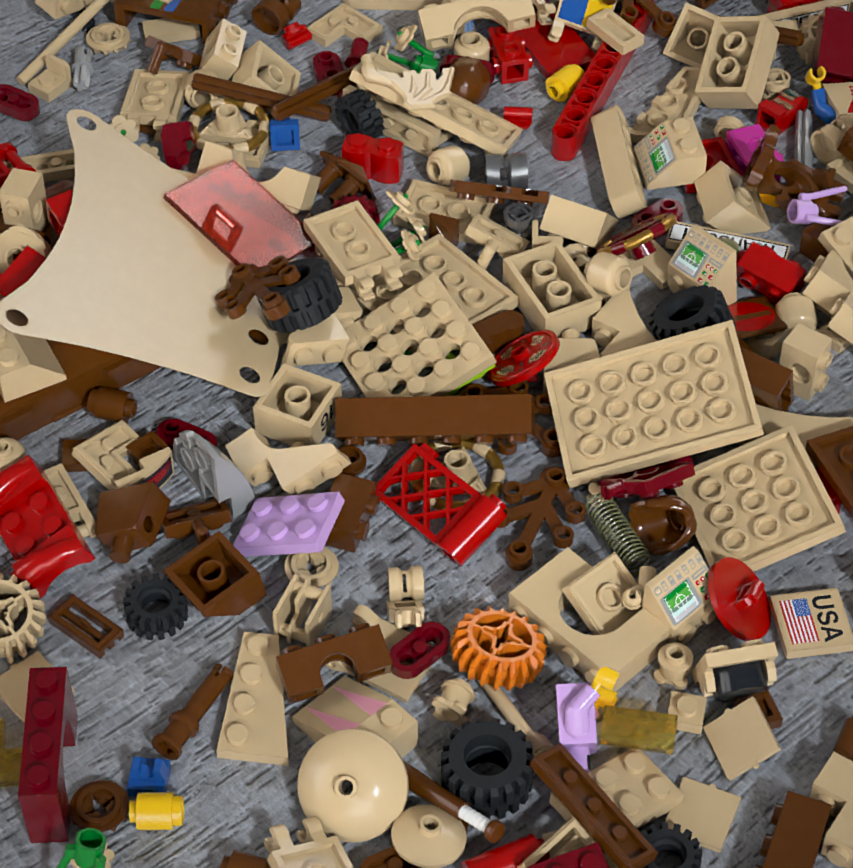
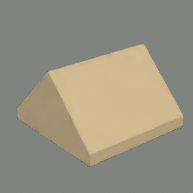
M686 2L662 54L691 67L701 68L715 17L720 16Z

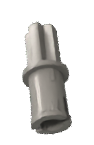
M80 46L75 50V62L71 66L73 86L76 87L78 92L88 90L90 77L94 69L91 64L93 52L87 47L86 54H84L85 46Z

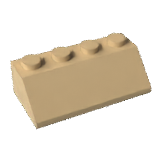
M0 293V301H1L2 299L5 298V296ZM8 310L5 316L12 324L24 326L28 323L27 317L18 310ZM0 325V394L5 403L67 380L65 372L46 339L12 333Z

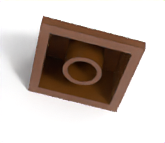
M220 531L163 570L165 575L203 617L240 615L267 595L259 572Z

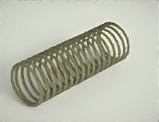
M601 493L592 496L585 504V513L611 552L617 551L616 554L620 555L619 558L622 559L623 563L625 562L624 565L628 570H634L643 566L649 558L650 562L646 566H650L652 556L644 547L634 529L631 528L632 526L626 520L614 499L611 498L600 503L590 512L597 502L604 499L602 497L595 501L587 511L589 504L595 498L601 496ZM607 503V504H606L604 507H602L600 510L595 511L598 507H600L601 505ZM645 556H647L646 560L642 564L634 568H628V566L637 564ZM641 557L638 561L631 563L635 559ZM639 571L630 573L632 576L638 575Z

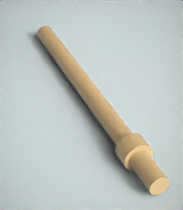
M94 0L16 77V80L22 86H25L46 65L45 56L49 53L55 56L109 1L113 2L114 0Z

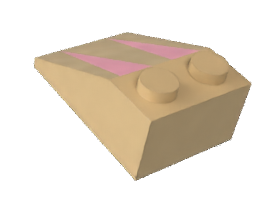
M346 676L291 717L292 722L315 743L324 736L339 730L363 729L376 733L386 739L398 751L401 758L418 746V721L392 698Z

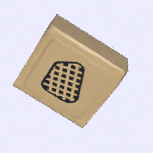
M789 329L752 336L745 343L755 351V354L772 360L782 349L783 341L789 335Z

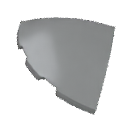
M191 430L178 433L180 436L175 438L173 442L174 461L203 500L206 502L216 498L219 503L225 500L233 518L249 511L255 501V497L248 480L239 468L215 445Z

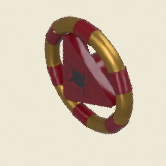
M668 212L644 220L609 238L596 248L595 254L607 252L621 255L630 251L634 261L644 258L656 251L652 240L677 223V217L674 213Z

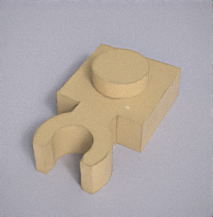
M421 600L386 601L389 623H395L396 628L422 626L424 606Z

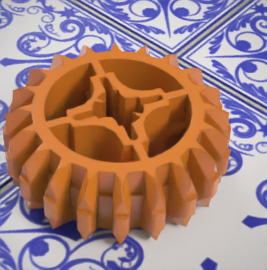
M490 606L485 611L475 608L472 614L465 613L464 618L458 622L454 629L451 640L453 662L459 665V672H468V681L477 679L480 681L481 687L489 684L496 691L499 686H503L509 692L514 686L523 689L525 684L533 683L534 679L543 669L547 654V645L544 641L545 635L538 633V625L529 624L528 616L522 618L517 616L516 610L509 613L505 612L503 607L498 611L493 610Z

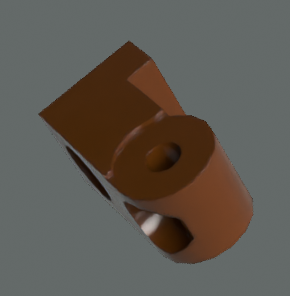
M514 310L500 312L472 325L493 355L513 340L524 335V317Z

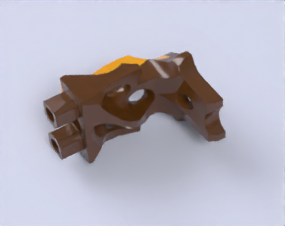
M770 124L763 138H759L742 180V185L759 193L762 203L781 209H787L792 199H798L799 193H813L835 187H847V185L834 180L835 168L813 169L794 158L790 162L778 161L774 156V150L781 130ZM774 175L782 176L787 182L786 185L778 183ZM846 192L811 200L819 208L818 216L838 220L841 207L829 203L828 199L840 204Z

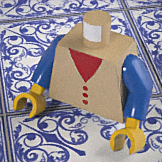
M820 66L817 69L818 78L813 75L812 68H810L805 75V80L809 85L813 86L811 97L815 115L826 124H830L844 114L853 116V82L822 84L821 87V81L826 76L825 68Z

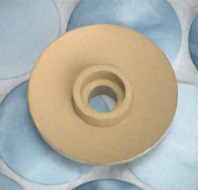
M425 804L410 807L404 810L392 825L391 841L396 852L408 863L421 868L448 866L462 855L466 846L467 834L461 820H457L435 805Z

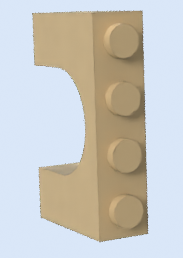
M567 547L509 593L508 612L512 613L516 610L517 616L521 618L528 616L529 624L538 625V633L545 635L544 641L547 647L558 654L566 666L574 668L582 674L587 682H593L598 670L602 667L607 666L619 672V676L612 689L617 691L658 657L661 647L668 643L670 628L644 607L618 629L607 634H583L568 626L560 614L571 603L561 589L591 569L592 566Z

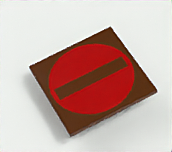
M766 296L737 301L728 305L736 323L735 328L738 339L788 329L787 324L780 319Z

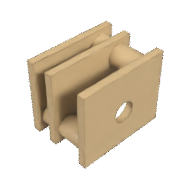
M294 574L272 613L274 635H279V639L281 635L286 636L287 643L289 644L294 639L306 643V647L314 645L315 640L318 639L332 613L331 586L326 585L324 589L312 586L311 579L306 578L304 583L300 582L299 575ZM312 599L316 600L317 603L305 622V629L300 628L313 605Z

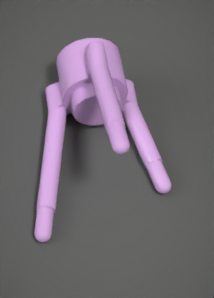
M841 186L813 193H799L798 199H792L788 204L787 218L789 222L810 226L813 223L831 226L842 222L841 220L818 216L819 208L811 200L846 192L848 188Z

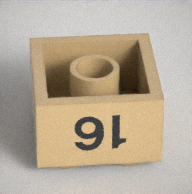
M283 363L269 383L270 390L268 394L260 397L253 406L255 430L263 436L288 445H292L296 441L303 442L307 446L320 444L335 421V398H342L341 383Z

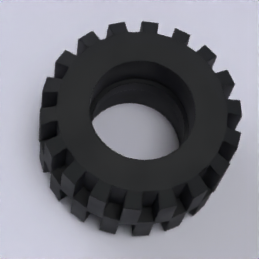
M305 258L289 262L290 265L297 267L301 275L300 279L291 285L283 284L268 287L271 292L277 291L280 295H284L291 306V310L286 316L275 321H269L264 313L267 323L273 331L289 333L295 332L297 329L304 330L330 317L342 304V294L329 263L324 261V259ZM258 299V302L262 309L263 303Z
M708 285L691 286L669 295L656 306L657 309L652 311L651 318L649 319L650 329L656 341L733 320L734 327H736L722 292L717 290L716 287H708Z
M476 718L475 724H471L470 721L462 723V730L455 728L450 733V739H446L443 744V752H441V786L468 802L472 809L489 819L490 816H497L498 820L506 818V812L509 811L512 814L519 810V803L525 804L529 798V792L532 791L534 770L530 767V763L534 755L532 754L533 747L531 742H526V735L522 730L515 732V725L509 722L505 725L500 724V719L492 718V722H485V718ZM490 762L501 766L505 770L496 775L485 776L477 774L469 768L478 763Z

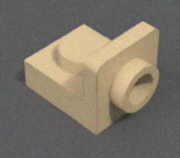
M49 53L45 56L47 69L28 83V89L30 93L50 103L72 86V78L69 64L65 60Z

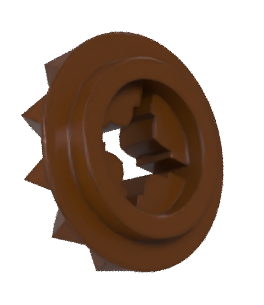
M99 780L87 783L75 792L70 801L69 812L74 826L77 825L81 830L95 828L102 833L108 830L115 832L121 822H126L129 799L125 790L114 782ZM93 800L101 807L106 806V816L100 815L99 812H94Z

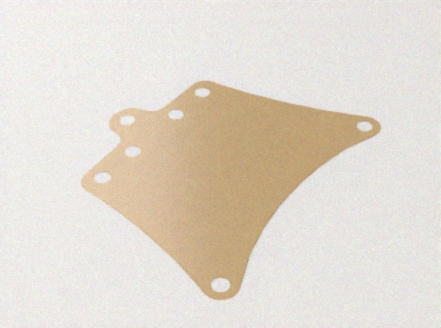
M82 109L70 110L66 114V120L74 149L75 181L68 217L60 238L43 264L29 281L0 301V325L8 331L19 335L89 347L180 371L253 397L267 395L270 390L269 383L273 379L279 349L282 344L287 343L289 335L293 332L281 333L273 331L269 327L255 295L246 307V313L234 320L229 318L225 310L219 308L215 301V296L219 292L229 289L231 286L229 277L237 265L248 263L255 264L257 267L267 266L273 258L281 255L274 253L268 248V241H277L285 247L286 253L283 255L288 263L296 260L297 248L295 243L284 233L237 209L173 170L93 113ZM86 117L91 119L96 124V129L87 130L82 128L77 123V118ZM243 291L239 292L236 299L240 297ZM8 310H18L27 317L28 323L24 326L14 325L7 320L6 312ZM252 329L263 332L268 338V343L266 345L255 343L250 339L248 332ZM242 367L255 370L260 376V381L251 383L244 380L239 370Z

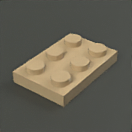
M637 745L588 772L591 778L637 829L666 814L683 802L684 794ZM552 792L549 803L566 821L574 817Z

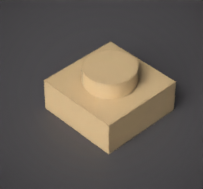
M671 691L665 728L701 734L707 697Z

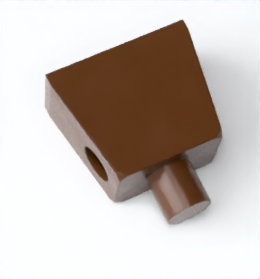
M153 481L100 492L95 533L97 538L111 550L109 557L114 562L128 563L132 550L150 547L156 540L171 500Z

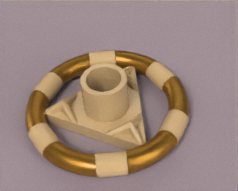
M219 98L201 105L188 120L193 123L196 147L203 151L206 141L237 143L226 147L242 151L243 154L249 153L266 140L270 131L269 116L260 105L230 98ZM239 109H244L259 119L258 132L254 137ZM216 111V119L198 133L200 120L207 114Z
M441 440L429 443L428 446L437 453L458 448L448 452L442 464L480 494H484L487 497L491 494L499 495L504 486L506 473L501 458L493 448L488 445L474 444V440H461V445L453 446L442 445ZM466 449L483 457L491 465L493 472L491 484L487 490ZM417 456L411 463L409 473L423 471L424 460ZM445 476L430 478V490L446 488ZM422 479L410 481L415 493L424 492V481L422 482ZM441 497L431 498L430 507L437 510L446 509V500ZM469 499L453 501V508L464 506Z

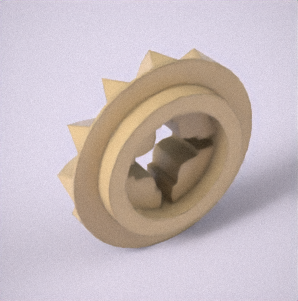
M112 22L96 25L86 35L88 47L93 49L95 54L104 52L106 56L111 52L118 54L119 50H125L127 44L131 42L129 30L125 26Z
M324 547L322 552L289 554L284 563L285 577L289 581H291L294 574L299 575L300 582L304 583L306 578L311 579L312 586L321 588L324 585L331 586L332 580L338 577V559L327 547ZM308 561L316 569L315 575L310 574L307 570Z

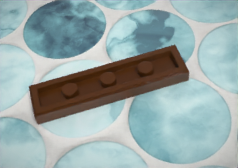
M561 743L532 758L530 767L596 842H599L600 847L618 868H643L655 860L658 854L655 848Z

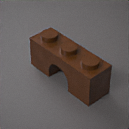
M369 623L356 625L349 629V634L336 637L335 634L324 635L315 640L316 644L302 648L299 644L287 647L281 651V655L276 656V667L289 705L323 694L324 684L320 671L330 662L341 661L349 665L357 682L390 673L393 665L380 625L377 624L370 627Z

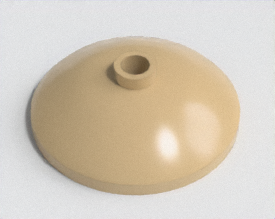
M344 729L324 736L307 752L299 769L297 790L304 814L307 818L317 816L326 836L332 837L337 835L338 839L342 842L355 843L376 838L392 827L395 819L400 816L406 805L409 781L405 764L391 743L380 735L367 730ZM344 780H349L353 784V791L350 794H346L342 790Z

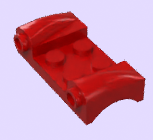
M29 454L0 472V535L15 560L11 563L14 570L10 573V576L14 574L17 577L18 584L27 580L30 583V590L37 589L39 599L46 595L47 589L53 580L62 572L79 564L90 563L96 558L43 468Z

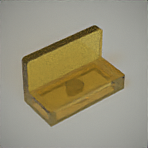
M605 705L600 744L673 755L678 715Z

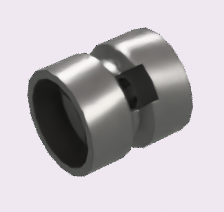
M510 153L507 158H504L502 154H485V184L528 189L527 154ZM501 167H506L507 178H500Z

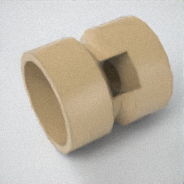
M844 114L811 134L810 146L812 152L821 163L827 165L843 156L837 149L846 131L853 126L852 115Z

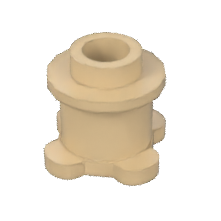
M672 642L662 646L658 652L660 667L654 672V680L658 684L667 683L673 685L678 690L685 689L688 686V674L692 673L694 668L692 651L682 643Z
M454 678L442 683L441 697L436 696L432 701V705L435 707L432 715L438 720L449 721L462 727V723L468 720L465 717L467 706L474 701L476 695L468 682L463 679Z

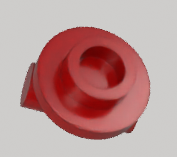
M298 21L283 28L285 34L281 38L287 50L312 40V34L307 29V26L305 24L299 25Z
M504 106L505 120L523 130L531 126L532 107Z

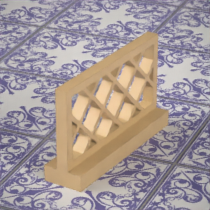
M348 85L343 88L342 97L356 89L361 90V88ZM365 90V94L369 93L371 95L370 100H375L377 103L375 107L381 111L379 116L383 117L384 120L381 123L384 125L383 135L403 142V145L427 157L433 151L439 149V145L455 135L448 130L441 132L432 122L423 117L413 116L407 109L397 104L388 103L380 95Z

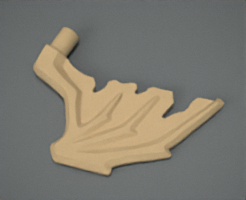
M364 54L361 57V72L364 80L391 88L404 100L403 106L409 111L435 109L436 103L453 94L450 88L455 71L454 67L443 68L442 76L438 80H436V73L432 69H422L419 74L415 70L402 72V78H400L397 73L386 72L376 68L370 54Z

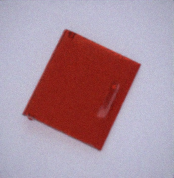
M230 160L164 194L163 198L236 266L242 263L255 264L257 267L267 266L277 256L284 255L287 261H290L307 250L310 252L315 250V244L304 230L303 222L234 160Z

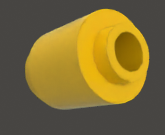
M576 64L566 65L546 80L545 85L548 95L557 102H564L570 98L583 77L584 70Z
M138 792L136 800H130L129 803L130 823H136L137 830H174L175 826H183L184 797L175 796L174 792Z

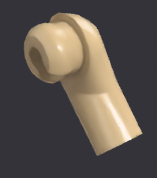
M650 566L640 567L638 584L628 588L622 595V603L627 609L638 610L642 608L645 584L657 575L656 568Z

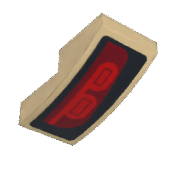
M167 447L139 459L140 471L114 481L115 489L152 481L161 488L175 472L171 449Z

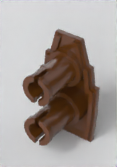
M322 150L319 152L325 166L315 175L321 177L317 194L322 195L339 178L343 179L344 182L328 196L332 204L335 200H341L342 195L352 197L354 193H361L362 195H367L370 200H376L362 166Z

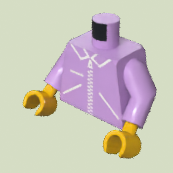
M607 666L598 670L593 682L556 684L559 743L568 750L586 772L591 771L590 754L597 753L596 718L599 716L598 709L601 707L610 712L617 701V692L612 689L619 676V672Z

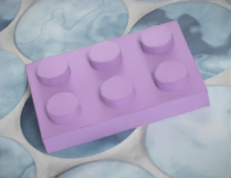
M339 491L256 498L233 546L244 557L322 552L345 500Z

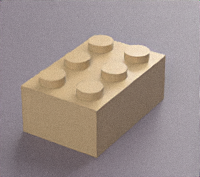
M767 16L715 17L695 88L696 95L708 109H758V105L762 101L780 34Z
M558 240L503 258L502 284L519 297L518 308L534 331L551 330L558 338H562L563 331L567 329H576L580 333L592 329L593 317L600 311L602 300L593 287L586 282L585 276Z

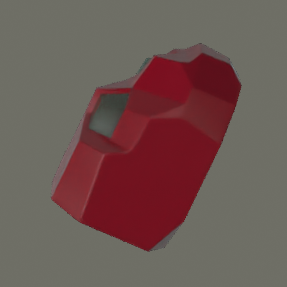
M191 121L161 126L160 136L167 166L183 171L191 161V154L197 148L194 127Z

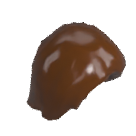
M469 56L456 58L448 67L455 68L450 91L478 105L487 97L491 87L490 73L484 64L477 59H471Z
M660 495L630 505L628 515L631 520V528L634 529V532H636L644 547L652 556L666 555L679 549L689 542L697 530V521L692 507L679 496Z

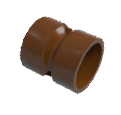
M261 0L251 12L254 24L265 34H279L288 25L289 21L300 12L302 8L301 0Z

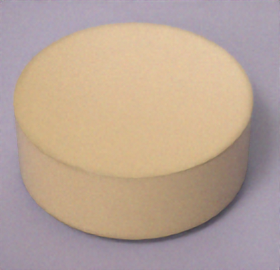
M723 116L718 120L714 133L716 137L722 136L726 143L727 131L745 126L735 117Z

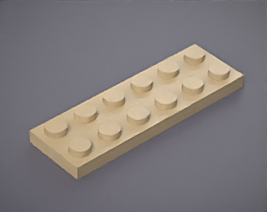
M373 51L369 53L372 56L375 67L382 71L397 73L400 78H402V72L410 71ZM361 62L352 70L349 80L355 82L359 88L372 91L382 96L386 102L405 108L402 97L391 88L364 80L361 72ZM455 93L436 103L435 109L407 110L413 116L423 117L432 122L440 130L450 131L463 142L479 146L487 154H502L503 157L506 156L518 141L523 131L522 128Z

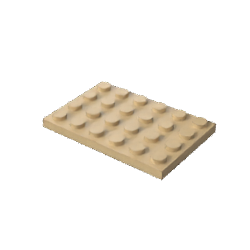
M733 320L544 373L566 479L570 488L764 435Z

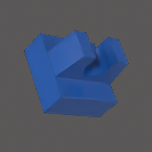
M288 117L282 121L270 120L271 151L300 150L298 119H290Z
M133 756L127 785L128 796L137 797L138 792H166L171 772L170 760Z

